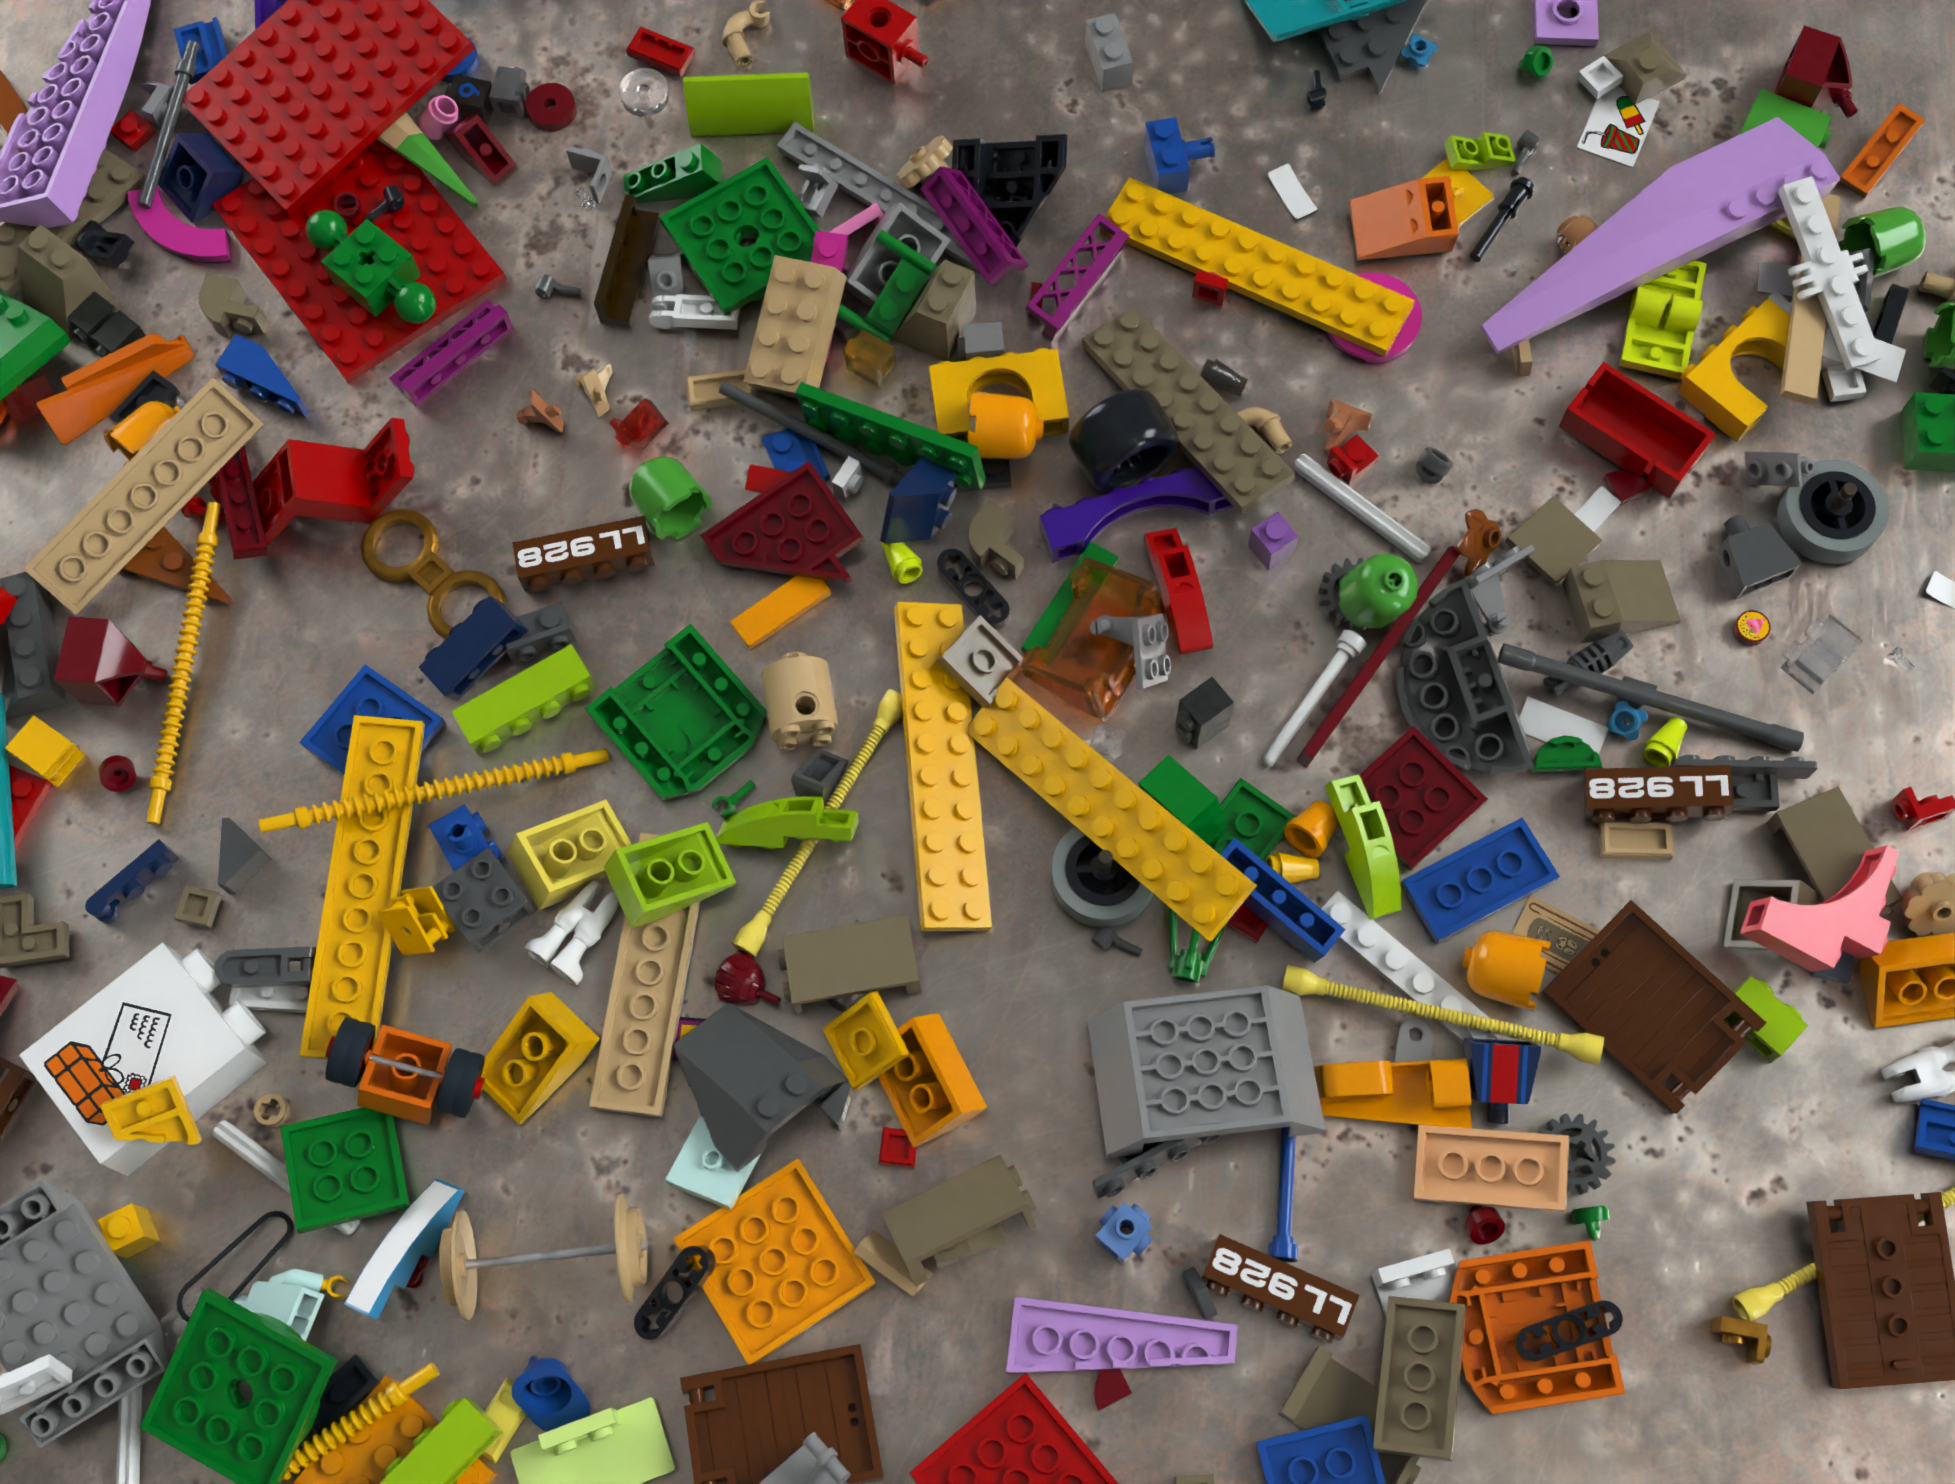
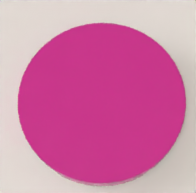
M1382 273L1357 274V276L1415 300L1414 307L1386 357L1327 332V335L1341 352L1345 351L1354 357L1365 359V362L1380 363L1393 360L1408 351L1418 336L1422 323L1420 303L1414 292L1395 277Z

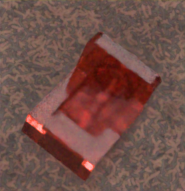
M43 374L20 384L5 397L6 400L3 401V404L8 414L12 418L16 417L21 424L41 413L36 402L56 395L46 375Z
M646 398L624 420L613 418L609 422L616 431L614 436L618 442L627 448L631 446L644 450L669 424L654 403Z

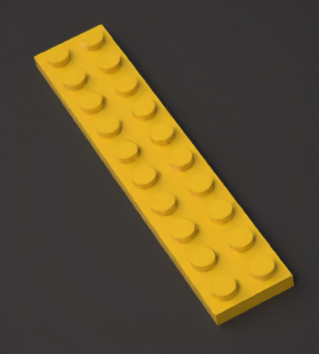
M1130 177L1105 215V218L1130 235L1126 244L1194 274H1197L1198 270L1217 273L1223 278L1229 279L1227 288L1386 357L1414 307L1415 300ZM1100 227L1101 233L1113 237L1110 233H1108L1106 230Z
M897 602L894 606L902 694L920 930L988 931L992 928L975 741L969 735L968 728L969 723L972 721L970 694L936 662L964 632L962 604Z
M1006 677L998 687L995 700L987 708L982 707L969 723V735L1102 850H1109L1117 863L1210 942H1212L1256 888L1257 885L1009 678Z
M354 715L340 803L343 802V798H347L348 801L353 800V796L361 799L365 793L368 797H371L375 791L378 795H381L385 789L391 793L395 787L399 791L403 790L405 785L409 789L413 788V785L417 783L425 730L424 722ZM414 801L410 807L403 803L400 809L394 805L391 806L390 811L384 807L381 808L380 813L375 809L371 810L370 815L366 812H361L360 817H357L356 814H351L350 819H347L346 816H341V820L337 821L299 1054L302 1058L328 1060L325 1055L329 1041L332 1036L336 1037L338 1029L345 1018H353L375 1025V1037L371 1049L373 1051L380 1030L393 938L379 916L378 911L390 908L394 904L392 899L400 896Z

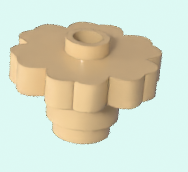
M943 135L934 138L928 145L919 147L911 154L908 163L899 170L896 177L906 189L916 185L919 181L924 185L940 166L950 168L944 159L950 154L953 147Z
M1941 872L1919 874L1912 880L1911 888L1905 890L1903 899L1899 904L1904 913V922L1909 930L1914 931L1918 936H1926L1931 932L1933 935L1954 933L1955 873L1946 877Z

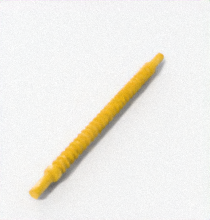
M208 502L203 531L197 536L196 544L199 548L195 549V553L198 557L193 558L196 566L191 568L195 574L189 578L193 583L188 585L191 593L186 594L189 602L184 603L188 610L182 613L186 619L181 621L184 629L179 630L182 638L177 639V643L181 646L175 649L179 656L174 657L177 665L172 666L175 674L171 675L170 679L173 681V684L168 685L172 692L166 695L170 702L165 703L168 711L163 712V716L166 718V721L161 722L164 730L159 732V735L163 736V738L157 741L161 748L156 749V754L159 755V758L154 759L157 767L152 768L155 776H152L149 782V788L152 790L146 823L152 825H160L166 792L171 790L172 780L169 779V776H172L174 772L170 768L176 764L172 758L177 756L174 748L179 747L176 739L181 737V734L177 731L183 728L179 721L184 719L181 711L186 710L183 702L188 701L185 693L190 691V688L186 685L192 681L188 677L189 674L193 673L190 665L195 664L192 656L197 655L193 648L199 645L195 639L200 637L197 629L202 628L199 620L204 618V615L200 612L206 608L202 602L207 601L204 593L209 592L206 584L211 582L207 576L212 574L209 566L214 565V561L211 558L216 556L213 549L217 548L219 541L216 531L221 504L217 502Z
M607 748L573 755L572 752L560 754V758L552 755L551 760H546L545 757H542L541 762H537L533 759L532 764H527V762L523 761L522 766H517L516 763H513L512 768H507L506 765H503L502 770L494 767L493 772H488L484 769L483 774H478L477 771H474L473 776H468L467 773H464L463 778H458L457 775H454L453 780H448L447 777H444L443 782H438L437 779H434L433 784H428L425 781L423 786L420 787L415 783L411 789L405 785L401 791L395 787L391 793L385 789L381 795H378L375 791L371 797H368L365 793L361 799L353 796L351 801L343 798L341 803L333 800L331 805L323 802L321 807L313 804L311 809H307L306 806L296 807L294 812L258 819L261 833L293 826L303 829L310 827V824L313 822L316 825H320L321 820L330 823L331 818H336L337 821H340L341 816H346L347 819H350L351 814H356L357 817H360L361 812H366L370 815L371 810L375 809L380 813L381 808L384 807L388 811L394 805L400 809L403 803L410 807L413 801L421 804L423 799L431 802L433 797L441 800L443 795H446L448 798H451L453 793L461 796L462 791L471 794L472 789L481 792L482 787L490 790L492 785L500 788L502 783H506L507 786H510L511 781L520 784L521 779L529 782L531 777L539 780L540 775L549 778L550 773L558 776L561 771L564 774L574 773L576 768L609 762V754Z
M429 1363L401 1383L398 1381L391 1383L386 1387V1393L381 1391L377 1393L376 1400L369 1398L368 1405L360 1404L358 1412L351 1410L349 1418L342 1416L339 1424L336 1422L331 1423L330 1430L327 1428L322 1429L321 1436L313 1435L312 1442L304 1441L303 1448H297L283 1479L289 1480L291 1472L294 1474L300 1473L301 1466L304 1468L309 1467L310 1460L313 1462L318 1461L319 1454L327 1455L328 1448L336 1449L338 1441L345 1443L347 1435L354 1437L356 1429L363 1431L365 1423L372 1425L374 1417L381 1419L383 1418L384 1411L392 1412L393 1405L399 1407L407 1402L408 1395L439 1375L435 1364Z

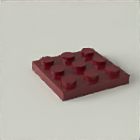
M1415 726L1410 728L1360 774L1371 803L1380 801L1392 836L1396 857L1410 871L1429 856L1488 800Z

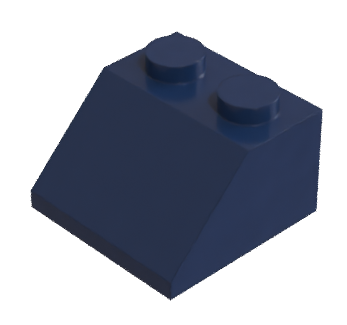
M177 133L162 169L158 185L192 223H198L215 210L212 203L237 188L243 171L208 133Z
M922 456L889 493L880 541L889 544L929 540L939 529L944 530L952 515L948 511L949 506L957 493V489L954 488L956 473Z

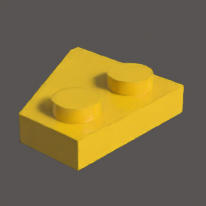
M175 1075L106 1101L100 1106L115 1140L134 1141L136 1139H144L154 1143L175 1141L187 1142V1145H196L202 1141V1137Z

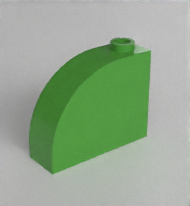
M1761 88L1739 135L1779 117L1817 148L1824 149L1833 132L1827 129L1833 116Z

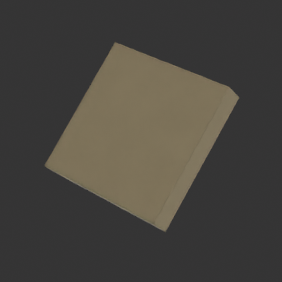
M1554 496L1506 539V543L1511 548L1518 545L1520 550L1532 544L1535 551L1524 560L1554 587L1566 577L1572 566L1579 565L1603 541Z

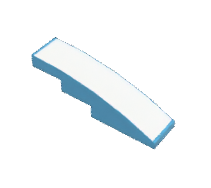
M436 1178L408 1207L384 1237L362 1270L344 1305L378 1320L394 1286L397 1285L405 1289L421 1255L432 1258L441 1240L443 1229L447 1228L465 1190Z

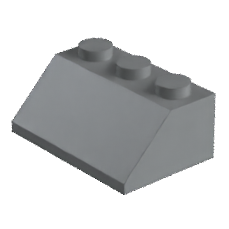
M901 202L888 207L845 274L847 278L844 289L871 307L902 259L875 241L881 229L933 263L937 262L951 240Z

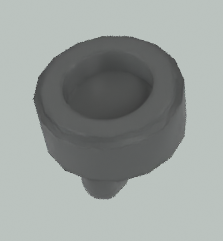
M1426 447L1416 463L1418 475L1424 481L1432 484L1439 483L1453 467L1452 461L1441 451L1433 447ZM1424 466L1436 473V475L1433 476L1427 473Z

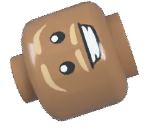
M1572 216L1559 226L1556 244L1562 253L1566 255L1598 227L1590 217Z

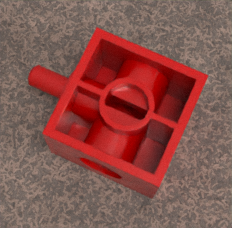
M856 0L841 17L846 56L894 85L913 63L921 68L927 65L928 57L919 51L917 17L891 1Z

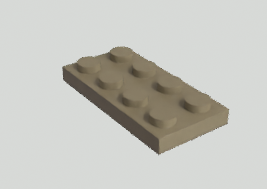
M1389 1296L1373 1442L1375 1452L1453 1462L1466 1316L1465 1304Z

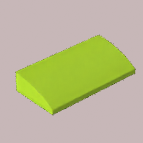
M809 72L683 77L691 137L786 133L794 122L814 132V107Z

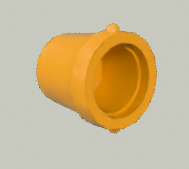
M1317 800L1286 824L1284 835L1290 845L1299 853L1307 857L1316 858L1324 852L1327 843L1340 823L1334 808L1323 801Z

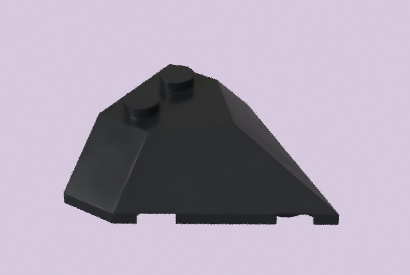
M1036 135V141L992 143L981 138L953 140L952 169L962 171L1017 248L1066 168L1068 135Z

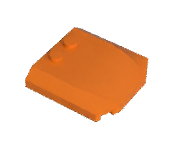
M1590 1240L1460 1260L1458 1262L1448 1302L1465 1304L1466 1306L1461 1361L1463 1378L1490 1415L1626 1394L1617 1355L1613 1354L1610 1336L1537 1362H1529L1522 1359L1514 1347L1515 1337L1523 1328L1601 1301L1596 1280L1599 1276ZM1598 1308L1599 1315L1588 1321H1585L1584 1313L1579 1314L1586 1325L1588 1337L1593 1336L1589 1330L1590 1327L1603 1324L1608 1329L1602 1308ZM1569 1320L1559 1323L1557 1329L1559 1337L1565 1342L1576 1341L1579 1336L1577 1325ZM1549 1326L1543 1327L1547 1335L1539 1338H1533L1531 1333H1527L1528 1340L1523 1343L1524 1349H1532L1536 1355L1539 1354L1538 1347L1550 1341L1551 1348L1557 1349L1558 1347L1550 1337Z

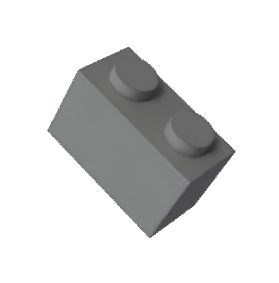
M1116 13L1087 19L1085 22V45L1101 91L1105 92L1132 85L1133 61Z

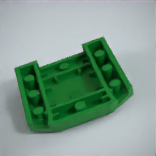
M1 291L0 401L71 342L66 332L50 317Z
M691 623L664 644L665 648L617 687L614 689L610 687L584 708L587 714L661 800L701 791L753 748L767 716V710Z

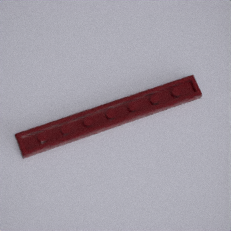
M1454 546L1447 548L1419 587L1417 597L1411 607L1396 619L1296 758L1298 759L1297 762L1302 766L1308 767L1460 554L1455 550Z

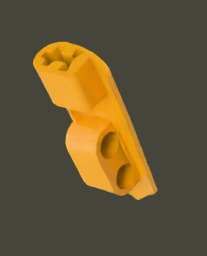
M1466 1058L1390 1063V1061H1365L1313 1066L1323 1116L1414 1125L1472 1128L1469 1108L1472 1105Z

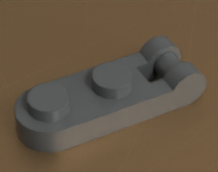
M316 947L226 951L215 962V975L223 985L231 988L291 985L309 987L311 986ZM290 961L301 962L300 971L290 972Z

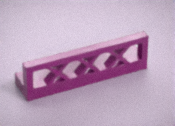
M940 166L920 189L988 284L995 285L1008 270L1024 271L1029 264L962 171Z
M1100 213L1097 214L1025 308L1026 311L1045 324L1042 334L1051 341L1120 253L1130 236ZM1098 225L1113 236L1109 242L1095 243L1093 231ZM1097 250H1102L1100 254L1097 255ZM1091 251L1093 263L1090 266L1077 267L1076 253ZM1071 262V267L1066 268V266ZM1079 273H1084V275L1081 278H1079ZM1073 274L1074 288L1059 290L1057 280L1059 275ZM1053 285V291H1048L1049 288ZM1067 296L1064 299V301L1061 302V297ZM1055 297L1057 310L1052 316L1037 306L1041 299Z
M486 300L389 378L391 383L416 407L514 329L507 311L500 304L495 307L489 300Z

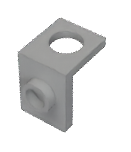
M568 146L566 152L571 167L594 174L590 189L595 203L600 204L613 174L608 156L602 155L593 149L584 150ZM602 176L601 185L599 187V181Z
M681 252L654 254L649 257L648 265L653 299L660 295H685L681 267L683 255Z

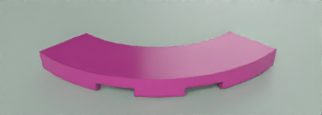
M158 186L150 209L138 206L142 189L127 192L130 208L136 221L153 242L171 254L176 253L189 257L193 261H231L229 238L225 228H197L178 220L167 210L162 192Z

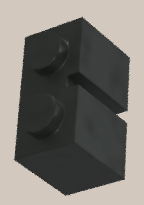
M95 291L67 317L75 327L72 333L86 346L90 342L95 345L96 348L94 350L101 357L146 336L137 323L120 310L115 313L117 309Z
M1213 677L1209 678L1179 700L1175 723L1178 735L1184 742H1191L1198 749L1229 726L1234 702Z

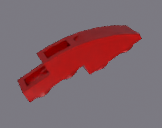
M1177 528L1145 533L1143 542L1162 592L1161 603L1180 655L1213 649V640L1203 593L1188 545L1183 546Z

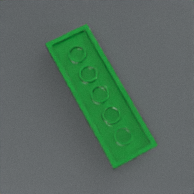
M803 382L800 383L795 392L807 424L824 433L836 436L840 441L848 445L858 444L865 447L872 454L890 456L904 466L915 465L923 456L956 473L955 483L963 488L973 487L981 490L986 481L977 446Z

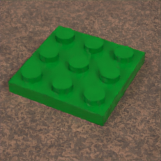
M359 1108L280 1126L298 1234L406 1209L410 1206L393 1115L367 1108Z

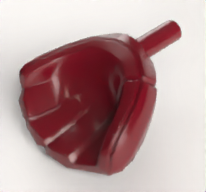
M738 950L726 958L719 966V970L716 971L715 990L718 993V999L723 1002L748 1004L758 1002L760 998L776 1006L781 1002L780 997L764 990L766 982L762 968L743 950Z

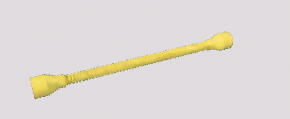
M891 689L887 690L879 703L877 717L872 724L873 730L870 731L868 737L863 742L864 744L861 745L862 748L859 749L857 755L852 760L853 762L848 766L846 773L843 775L844 777L837 784V787L834 789L835 791L832 792L833 795L826 802L824 809H838L842 800L845 799L844 797L847 796L851 786H853V782L856 781L860 771L864 768V764L867 763L871 753L874 752L878 742L883 737L882 735L887 734L890 727L902 719V694ZM810 838L803 840L796 854H794V858L791 859L787 869L784 870L785 873L782 874L777 882L778 884L775 885L770 893L771 895L768 896L767 903H764V906L761 908L762 910L756 912L753 919L745 924L737 933L731 943L736 949L743 950L752 958L756 957L765 942L767 928L772 921L771 916H773V912L778 908V904L781 903L785 893L788 892L787 889L790 888L795 880L794 878L797 877L796 874H799V871L802 869L801 867L804 866L805 859H808V856L811 854L810 852L813 851L812 848H815V845L818 843L817 841L820 839Z
M1290 964L1287 965L1282 990L1299 996L1311 994L1321 996L1329 994V996H1332L1333 994L1334 997L1338 996V998L1342 996L1343 999L1347 998V1000H1350L1351 998L1352 1001L1356 1000V1002L1360 1001L1361 1003L1365 1002V1004H1374V1006H1383V1008L1388 1007L1389 1010L1391 1008L1394 1011L1397 1009L1398 1012L1401 1010L1402 1013L1406 1011L1407 1014L1410 1012L1411 1015L1415 1013L1416 1016L1420 1015V1017L1424 1015L1425 1018L1429 1017V1019L1433 1017L1434 1020H1443V1022L1447 1021V1023L1452 1022V1024L1456 1023V1025L1461 1024L1463 1027L1466 1025L1467 1028L1470 1026L1471 1029L1475 1027L1476 1030L1479 1028L1480 1031L1484 1029L1487 1032L1489 1030V1033L1503 1034V1036H1512V1038L1517 1037V1039L1521 1038L1523 1041L1526 1039L1527 1042L1531 1040L1532 1043L1535 1041L1536 1044L1540 1042L1543 1045L1545 1043V1046L1549 1044L1550 1047L1554 1046L1558 1051L1566 1052L1579 1061L1599 1065L1604 1046L1603 1036L1590 1033H1560L1555 1035V1033L1551 1034L1549 1031L1547 1033L1544 1030L1541 1032L1540 1029L1537 1031L1536 1028L1532 1030L1529 1027L1527 1029V1026L1523 1028L1522 1025H1519L1518 1027V1024L1513 1025V1023H1510L1509 1025L1508 1022H1499V1020H1490V1018L1485 1019L1484 1016L1482 1018L1479 1015L1476 1017L1475 1014L1472 1016L1471 1013L1467 1015L1464 1012L1462 1014V1011L1458 1013L1455 1010L1453 1012V1009L1439 1008V1006L1435 1007L1434 1005L1430 1006V1004H1421V1002H1412L1410 999L1407 1001L1406 998L1404 1000L1401 997L1398 999L1397 996L1393 998V995L1389 997L1388 994L1384 996V993L1380 995L1379 992L1375 994V991L1371 993L1370 990L1366 991V989L1362 990L1361 988L1357 989V987H1348V985H1339V983H1330V981H1327V978L1318 977L1306 968Z
M1955 1187L1942 1193L1944 1210L1955 1204ZM1924 1214L1917 1215L1918 1223L1924 1221ZM1815 1262L1783 1278L1782 1281L1779 1280L1777 1283L1771 1282L1763 1287L1748 1288L1734 1295L1732 1303L1740 1318L1752 1322L1765 1316L1776 1302L1783 1299L1784 1295L1816 1279Z

